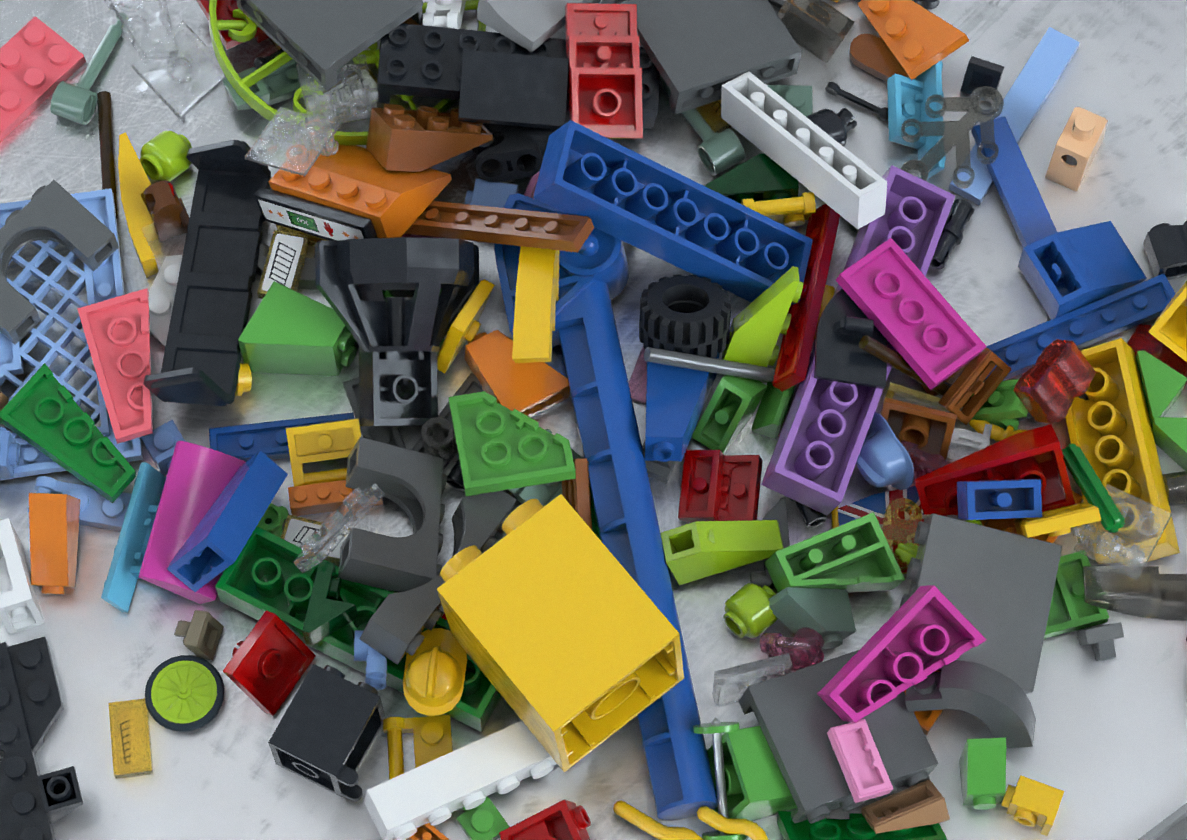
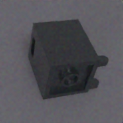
M313 664L268 743L277 765L340 797L344 796L352 801H358L362 798L363 791L357 785L359 781L357 770L380 731L383 719H385L381 697L378 696L379 692L374 687L364 682H358L356 685L344 679L345 675L332 666L325 665L323 669Z

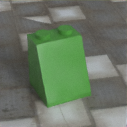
M275 281L238 339L243 361L249 364L251 372L339 376L344 366L349 367L352 364L357 353L353 335L332 308Z
M755 726L733 732H725L722 735L728 818L755 821L775 815L777 811H788L797 808L761 727ZM712 745L707 750V754L709 758L710 768L717 796L714 751Z

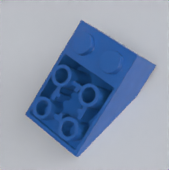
M1111 221L1056 232L1023 247L1018 264L1019 269L1051 320L1137 285L1147 279Z

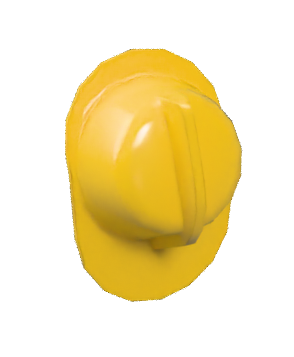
M443 628L422 632L421 635L425 639L413 656L408 653L406 655L403 677L404 696L409 706L418 713L427 716H439L451 711L460 701L464 689L467 652L454 638L451 631Z

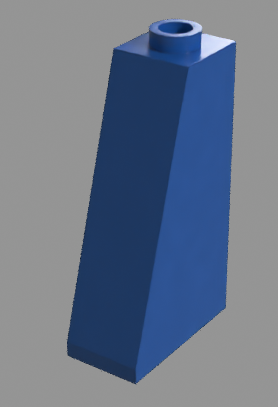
M717 353L716 359H719L720 353ZM647 362L645 461L667 462L683 460L717 373Z
M262 451L255 454L240 466L173 558L167 570L196 592L232 565L288 474Z

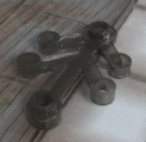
M984 86L974 90L970 97L944 98L938 94L929 96L925 103V112L931 118H940L945 114V111L967 113L959 121L919 122L916 119L904 121L901 127V136L906 142L913 143L921 137H943L920 160L907 161L903 164L901 170L910 174L915 173L920 179L927 182L928 172L955 146L956 169L953 173V183L961 189L970 187L973 184L975 173L971 168L969 131L978 122L980 123L981 143L977 149V158L983 164L995 162L998 157L999 148L995 143L994 119L1001 114L1004 106L1003 97L1000 92L995 88ZM981 101H989L992 107L985 110L980 107L979 103ZM932 102H938L942 105V109L933 111L929 105ZM909 126H914L918 129V133L909 135L905 129ZM983 148H991L994 151V155L986 157L982 154L981 150ZM960 172H966L969 174L970 179L968 181H961L957 175Z

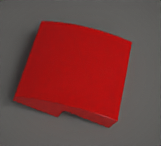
M686 450L678 512L679 520L690 523L696 521L757 520L763 463L760 455H723L721 450Z

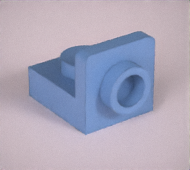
M171 420L154 429L152 434L141 437L142 443L159 472L164 476L167 475L176 442L180 440L185 441L174 421Z

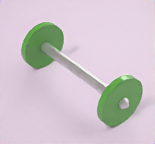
M715 717L711 723L694 725L693 730L696 734H712L718 813L728 818L722 733L737 731L740 727L739 722H720ZM717 830L703 833L702 839L745 840L748 839V836L725 834Z

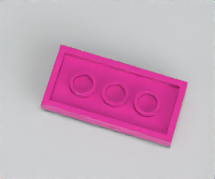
M892 238L844 270L836 279V282L863 313L873 320L876 328L930 390L962 368L986 348L981 339Z

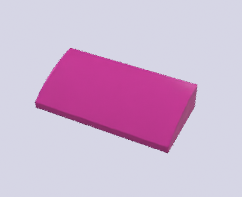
M181 440L176 442L138 578L198 604L216 600L217 591L215 586L223 571L198 591L194 592L168 571L167 567L245 461L197 444Z

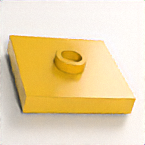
M485 279L481 280L452 323L437 356V370L445 374L466 341L470 343L473 341L482 325L478 321L494 289V284Z
M1083 502L1042 512V517L1016 518L1014 523L1017 534L1027 538L1049 533V537L1070 533L1072 527L1101 521L1098 507Z

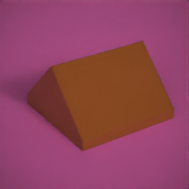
M885 397L881 415L909 453L913 466L933 471L943 467L947 458L957 414Z

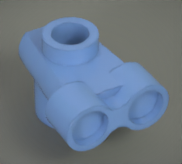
M355 630L354 661H367L365 683L376 690H382L386 687L387 659L384 655L360 640L363 631Z

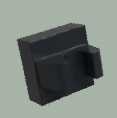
M971 56L960 92L993 102L1004 66Z

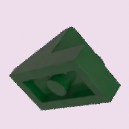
M319 561L302 630L306 644L314 645L358 617L355 604L336 601L340 594L342 578L337 577L334 563Z

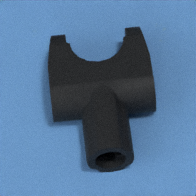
M482 124L495 138L493 143L487 147L478 146L472 149L478 155L475 160L478 176L488 182H499L537 174L541 169L549 135L557 129ZM489 159H495L501 163L500 167L493 172L484 171L482 164Z

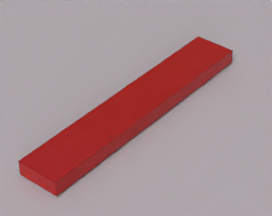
M826 203L818 207L808 220L805 236L813 239L803 289L800 301L789 308L788 313L791 314V321L786 334L782 338L773 379V386L782 392L806 379L840 215Z

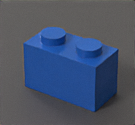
M1041 480L958 481V519L985 520L1042 517Z

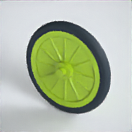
M193 655L176 656L161 663L150 675L145 688L146 706L153 719L161 726L179 732L193 731L208 724L218 714L224 700V683L218 670L207 660Z

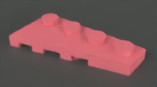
M142 289L77 308L117 444L152 434V392L143 384L145 376L151 375L148 289Z

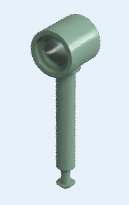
M116 15L117 22L115 25H110L78 83L70 84L62 81L58 84L51 99L50 111L52 114L82 125H87L95 113L98 100L97 93L90 91L120 38L122 25L128 23L126 15Z
M660 74L659 80L663 83L662 89L670 98L671 90ZM696 108L682 112L683 116L704 141L697 145V152L704 167L711 175L715 176L745 159L744 148L731 129L727 128L720 133L714 132Z

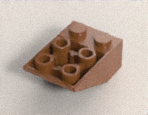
M385 104L384 108H372L366 148L385 170L421 172L492 141L493 135L482 125L483 123L458 121L459 108H452L451 112H438V109L429 106H419L417 110H405L400 105Z

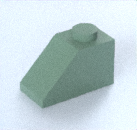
M786 587L769 598V607L773 614L804 644H820L823 649L835 648L843 644V639L856 632L847 589Z

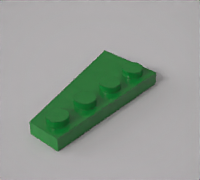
M45 363L0 411V423L111 503L120 496L136 477L134 468L107 437H104L95 426V422L77 405L70 392L64 385L61 386Z
M777 811V825L784 840H947L939 823L876 834L862 813H849V819H827L826 817L816 823H809L807 819L794 824L791 818V811Z

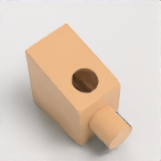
M1075 107L1057 141L1045 178L1077 192L1104 139L1108 120L1081 107ZM1068 155L1076 159V165L1066 163Z

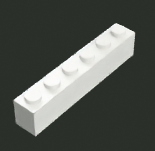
M748 71L722 85L721 118L856 229L885 215L887 181L751 72Z
M519 721L368 789L364 804L383 840L394 838L396 840H405L417 832L416 828L429 822L432 826L440 824L450 818L451 812L462 807L465 810L473 809L486 800L485 797L497 791L499 794H505L518 787L519 781L532 776L533 779H538L547 775L557 763L523 721Z

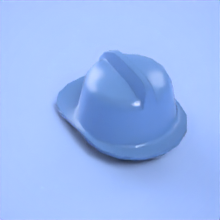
M875 411L856 465L863 478L872 486L880 488L891 485L899 490L908 489L913 484L915 475L910 455L897 439L888 422L881 414Z

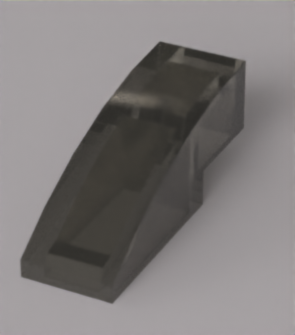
M1083 566L1085 603L1127 615L1187 621V574H1159V566Z

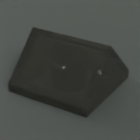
M786 0L777 13L795 42L825 63L830 60L854 24L853 20L823 0Z

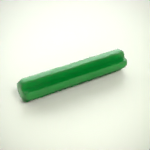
M1074 443L1068 444L1066 448L1062 449L1067 469L1088 503L1099 508L1100 522L1104 529L1108 530L1109 533H1116L1120 528L1124 527L1125 519L1081 448Z

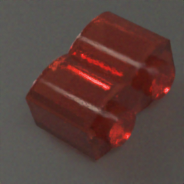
M1056 339L1042 351L1035 365L1022 375L1013 391L1036 422L1053 424L1066 417L1074 398L1084 394L1089 389L1096 372L1074 341Z

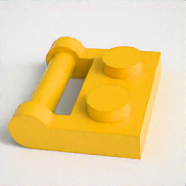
M804 192L800 197L756 202L751 198L742 199L741 201L742 205L778 223H784L787 227L805 224V220H809L812 213L816 212L815 196L812 192Z
M359 418L286 428L294 487L346 480L347 468L304 473L303 463L348 457L358 439L362 437Z
M450 715L413 718L388 717L383 719V732L387 734L389 780L404 773L402 734L413 733L415 768L453 751Z

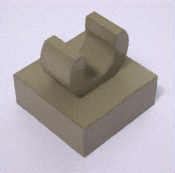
M195 610L191 622L178 621L174 635L184 637L183 645L197 657L213 660L224 626L209 612Z

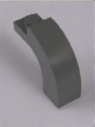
M955 660L948 665H944L941 672H933L917 685H912L906 689L905 704L908 712L942 709L965 711L981 719L989 728L992 738L1006 737V749L1033 747L1036 718L1030 700L1014 681L992 668L972 662Z

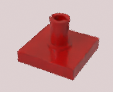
M266 610L246 639L237 643L239 649L234 647L233 657L223 672L263 712L274 716L316 655L275 613Z

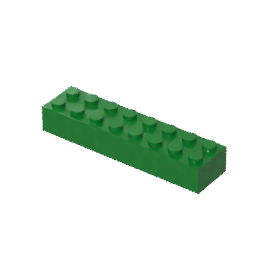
M256 526L238 558L225 569L215 588L220 602L258 621L266 610L275 613L306 644L302 630L319 561H328ZM335 565L338 577L339 567ZM342 579L340 594L336 601L355 604L358 617L314 645H306L366 674L367 661H354V631H364L373 614L386 597L393 593L385 589ZM442 617L433 628H443L451 631L448 621ZM407 653L398 665L386 658V685L404 693L403 677ZM468 654L461 699L451 711L445 714L482 732L502 696Z

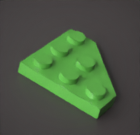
M485 391L448 397L466 496L576 479L570 442L567 438L558 433L553 435L539 427V422L516 409L513 411L497 403V398Z

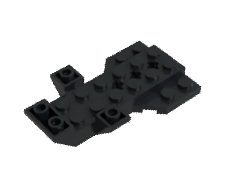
M45 636L9 647L6 642L0 643V756L4 757L0 759V840H56L53 824L84 804L74 766L41 775L36 758V753L44 742V736L53 722H57L64 710L48 641Z

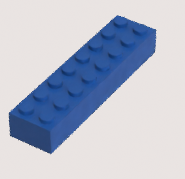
M571 120L549 135L533 196L534 199L568 215L590 217L595 228L699 278L706 277L711 279L712 283L720 284L722 289L751 303L793 266L798 267L799 281L804 283L813 239Z

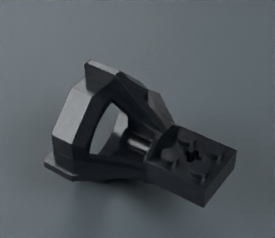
M401 237L347 239L340 241L323 240L316 242V287L351 332L360 347L358 348L360 426L438 425L437 352L440 351V344L447 335L452 323L479 284V247L474 245L473 242L448 238ZM382 290H415L413 297L384 298ZM396 385L401 387V393L396 392Z

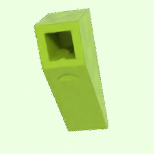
M793 266L733 318L730 326L729 343L726 344V349L722 352V360L763 367L768 365L774 366L779 352V346L776 345L779 334H786L791 321V314L788 313L792 302L797 303L803 289V282L799 281L798 267Z
M777 520L696 521L661 532L666 563L679 585L770 558L776 551L784 549Z

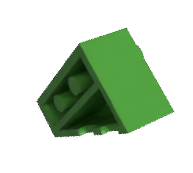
M874 512L776 551L764 562L778 593L786 587L847 589L848 593L886 591L895 589L905 581Z

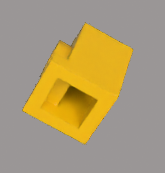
M1020 775L1016 786L1008 784L1001 806L1008 808L1006 813L1014 816L1013 819L1016 822L1029 827H1034L1035 825L1042 826L1040 834L1048 836L1064 791Z

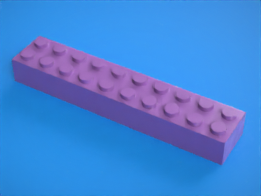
M891 165L882 176L887 181L885 215L859 228L844 270L892 238L926 276L955 195ZM838 284V286H837V288H836V291H835V293H834V296H835L841 289H843L839 284ZM887 340V347L897 352ZM814 345L806 379L799 384L761 485L828 515L842 502L883 389L814 378ZM887 364V377H886V381H887V379H888L890 370H891V368H892V366H890V365H888V364Z

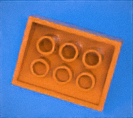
M328 144L290 158L268 182L271 190L371 219L378 238H401L452 178L451 174L432 168L421 172L385 170L367 148L357 145Z

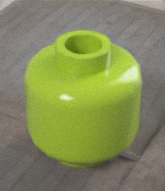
M165 130L153 137L142 146L140 152V162L146 175L152 180H174L189 169L192 164L186 157L188 149L192 148L191 143L184 135H178L174 131Z
M748 583L739 589L724 604L725 614L723 619L728 628L740 638L746 636L754 639L760 636L778 620L769 607V598L775 595L774 591L766 585L760 587L754 583Z

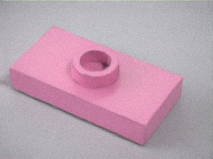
M862 719L856 723L851 722L830 728L827 735L854 802L858 803L890 794L893 786L866 720Z

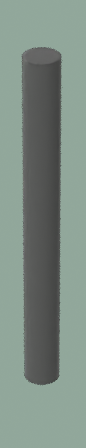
M647 347L644 352V360L646 362L773 383L776 370L775 368Z

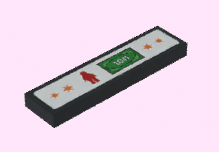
M260 187L254 194L264 221L329 241L378 238L371 219L265 187Z

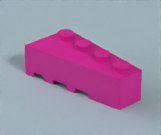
M934 585L920 586L817 695L843 721L856 723L896 698L904 690L912 685H917L931 673L955 661L960 655L973 647H977L987 639Z

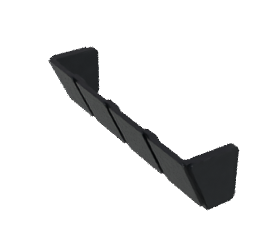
M229 140L190 148L187 151L186 157L198 169V175L161 373L146 375L143 383L163 402L226 406L234 402L242 358L238 339L248 323L252 300L251 287L256 277L260 244L263 236L261 229L264 219L254 194L260 187L271 189L268 181L272 178L268 165L246 142L239 140Z

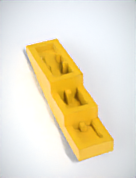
M125 132L119 135L118 172L121 200L135 251L145 276L148 278L159 272L155 256L148 244L158 239L155 224L144 199V191L151 183Z
M523 246L520 248L513 326L512 359L515 363L552 362V331H555L556 301L559 300L560 250Z

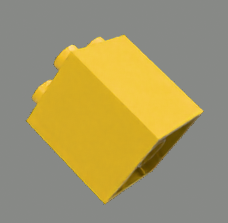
M560 494L545 506L538 499H530L518 506L502 524L501 528L506 536L483 554L475 545L469 546L455 554L440 571V577L445 583L437 588V592L454 638L563 772H566L684 679L679 632L563 495Z

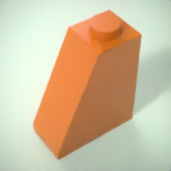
M499 330L489 334L486 332L475 335L471 343L468 341V344L465 345L464 359L482 385L483 391L497 398V403L511 411L516 409L531 418L570 397L568 378L545 362L515 363L512 359L513 340Z
M29 493L31 585L42 587L43 594H64L65 588H75L80 499L67 494Z

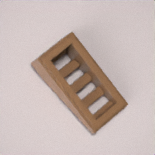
M930 779L860 808L863 817L876 834L937 824L950 820L945 798Z

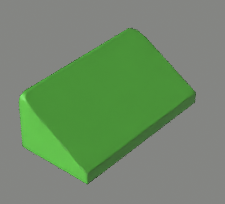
M767 382L768 387L761 399L751 429L754 433L776 439L779 436L796 385L782 392L774 387L773 383Z

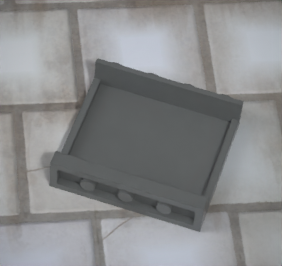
M236 0L237 7L326 91L338 83L337 69L411 17L419 25L423 23L422 0Z
M627 0L621 3L637 4V36H639V42L671 90L668 105L675 115L720 100L722 85L748 71L764 84L797 74L802 50L768 0Z
M937 514L924 518V522L920 521L916 528L914 543L919 544L916 558L912 557L908 565L907 579L911 580L908 595L904 594L900 607L920 586L934 585L987 639L977 647H973L960 655L956 661L972 662L992 668L1009 677L1025 694L1032 693L1034 691L1062 545L1027 538L1022 535Z
M859 650L748 686L738 701L744 715L754 712L798 808V812L792 818L794 824L807 819L809 823H816L828 817L832 810L842 808L843 812H846L864 803V801L854 802L827 735L830 728L851 722L843 721L817 695ZM904 691L898 694L896 698L862 718L867 722L893 786L890 794L876 797V800H881L894 794L898 787L906 784L912 787L929 780V774L939 764L914 712H908Z

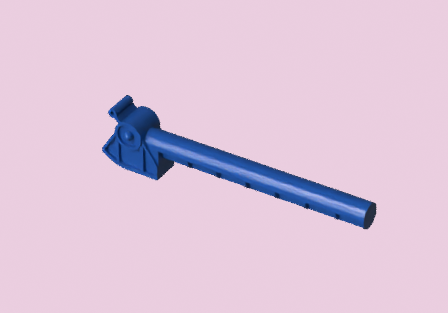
M519 193L509 195L503 207L565 214L543 202ZM594 227L578 252H559V300L556 301L555 331H552V348L560 344L562 347L584 458L588 460L589 483L601 541L680 634L684 679L637 715L657 817L661 820H678L697 816V811L702 806H707L714 810L718 807L704 735L696 734L693 730V726L701 724L611 303V300L623 291L628 282L629 264L622 240ZM494 243L496 265L509 330L513 338L516 283L521 246Z

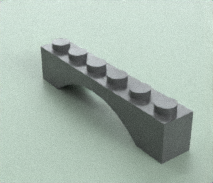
M505 491L472 496L464 495L452 517L454 530V551L452 557L461 550L473 545L477 546L482 554L497 542V539L493 537L498 531L502 535L504 534L501 528L502 524L510 514L517 499ZM438 575L422 586L405 592L389 594L370 618L360 640L397 665L406 653L413 656L425 639L421 635L422 631L425 628L432 631L444 613L439 609L442 604L437 588L445 583V581Z

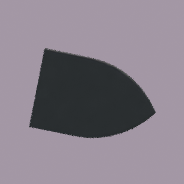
M843 289L829 301L818 322L815 342L814 378L885 389L887 363L859 348V341L863 336L868 335L887 346V339L873 324V320L863 313Z

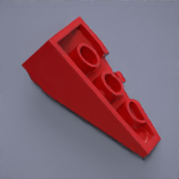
M1052 424L1014 434L914 479L924 515H958V481L1040 479L1042 512L1075 504L1060 442Z

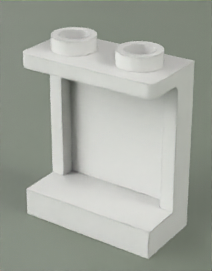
M0 519V558H5L13 590L0 594V620L10 635L44 624L45 622L34 585H31V574L22 543L10 519Z

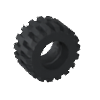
M681 274L673 275V277L665 276L660 278L659 282L650 283L648 289L643 290L640 298L639 339L641 343H644V349L652 347L710 358L717 357V353H722L726 349V344L729 343L731 300L729 299L728 292L722 290L720 284L712 283L711 279L706 277L699 278L696 275L690 274L688 276H682Z

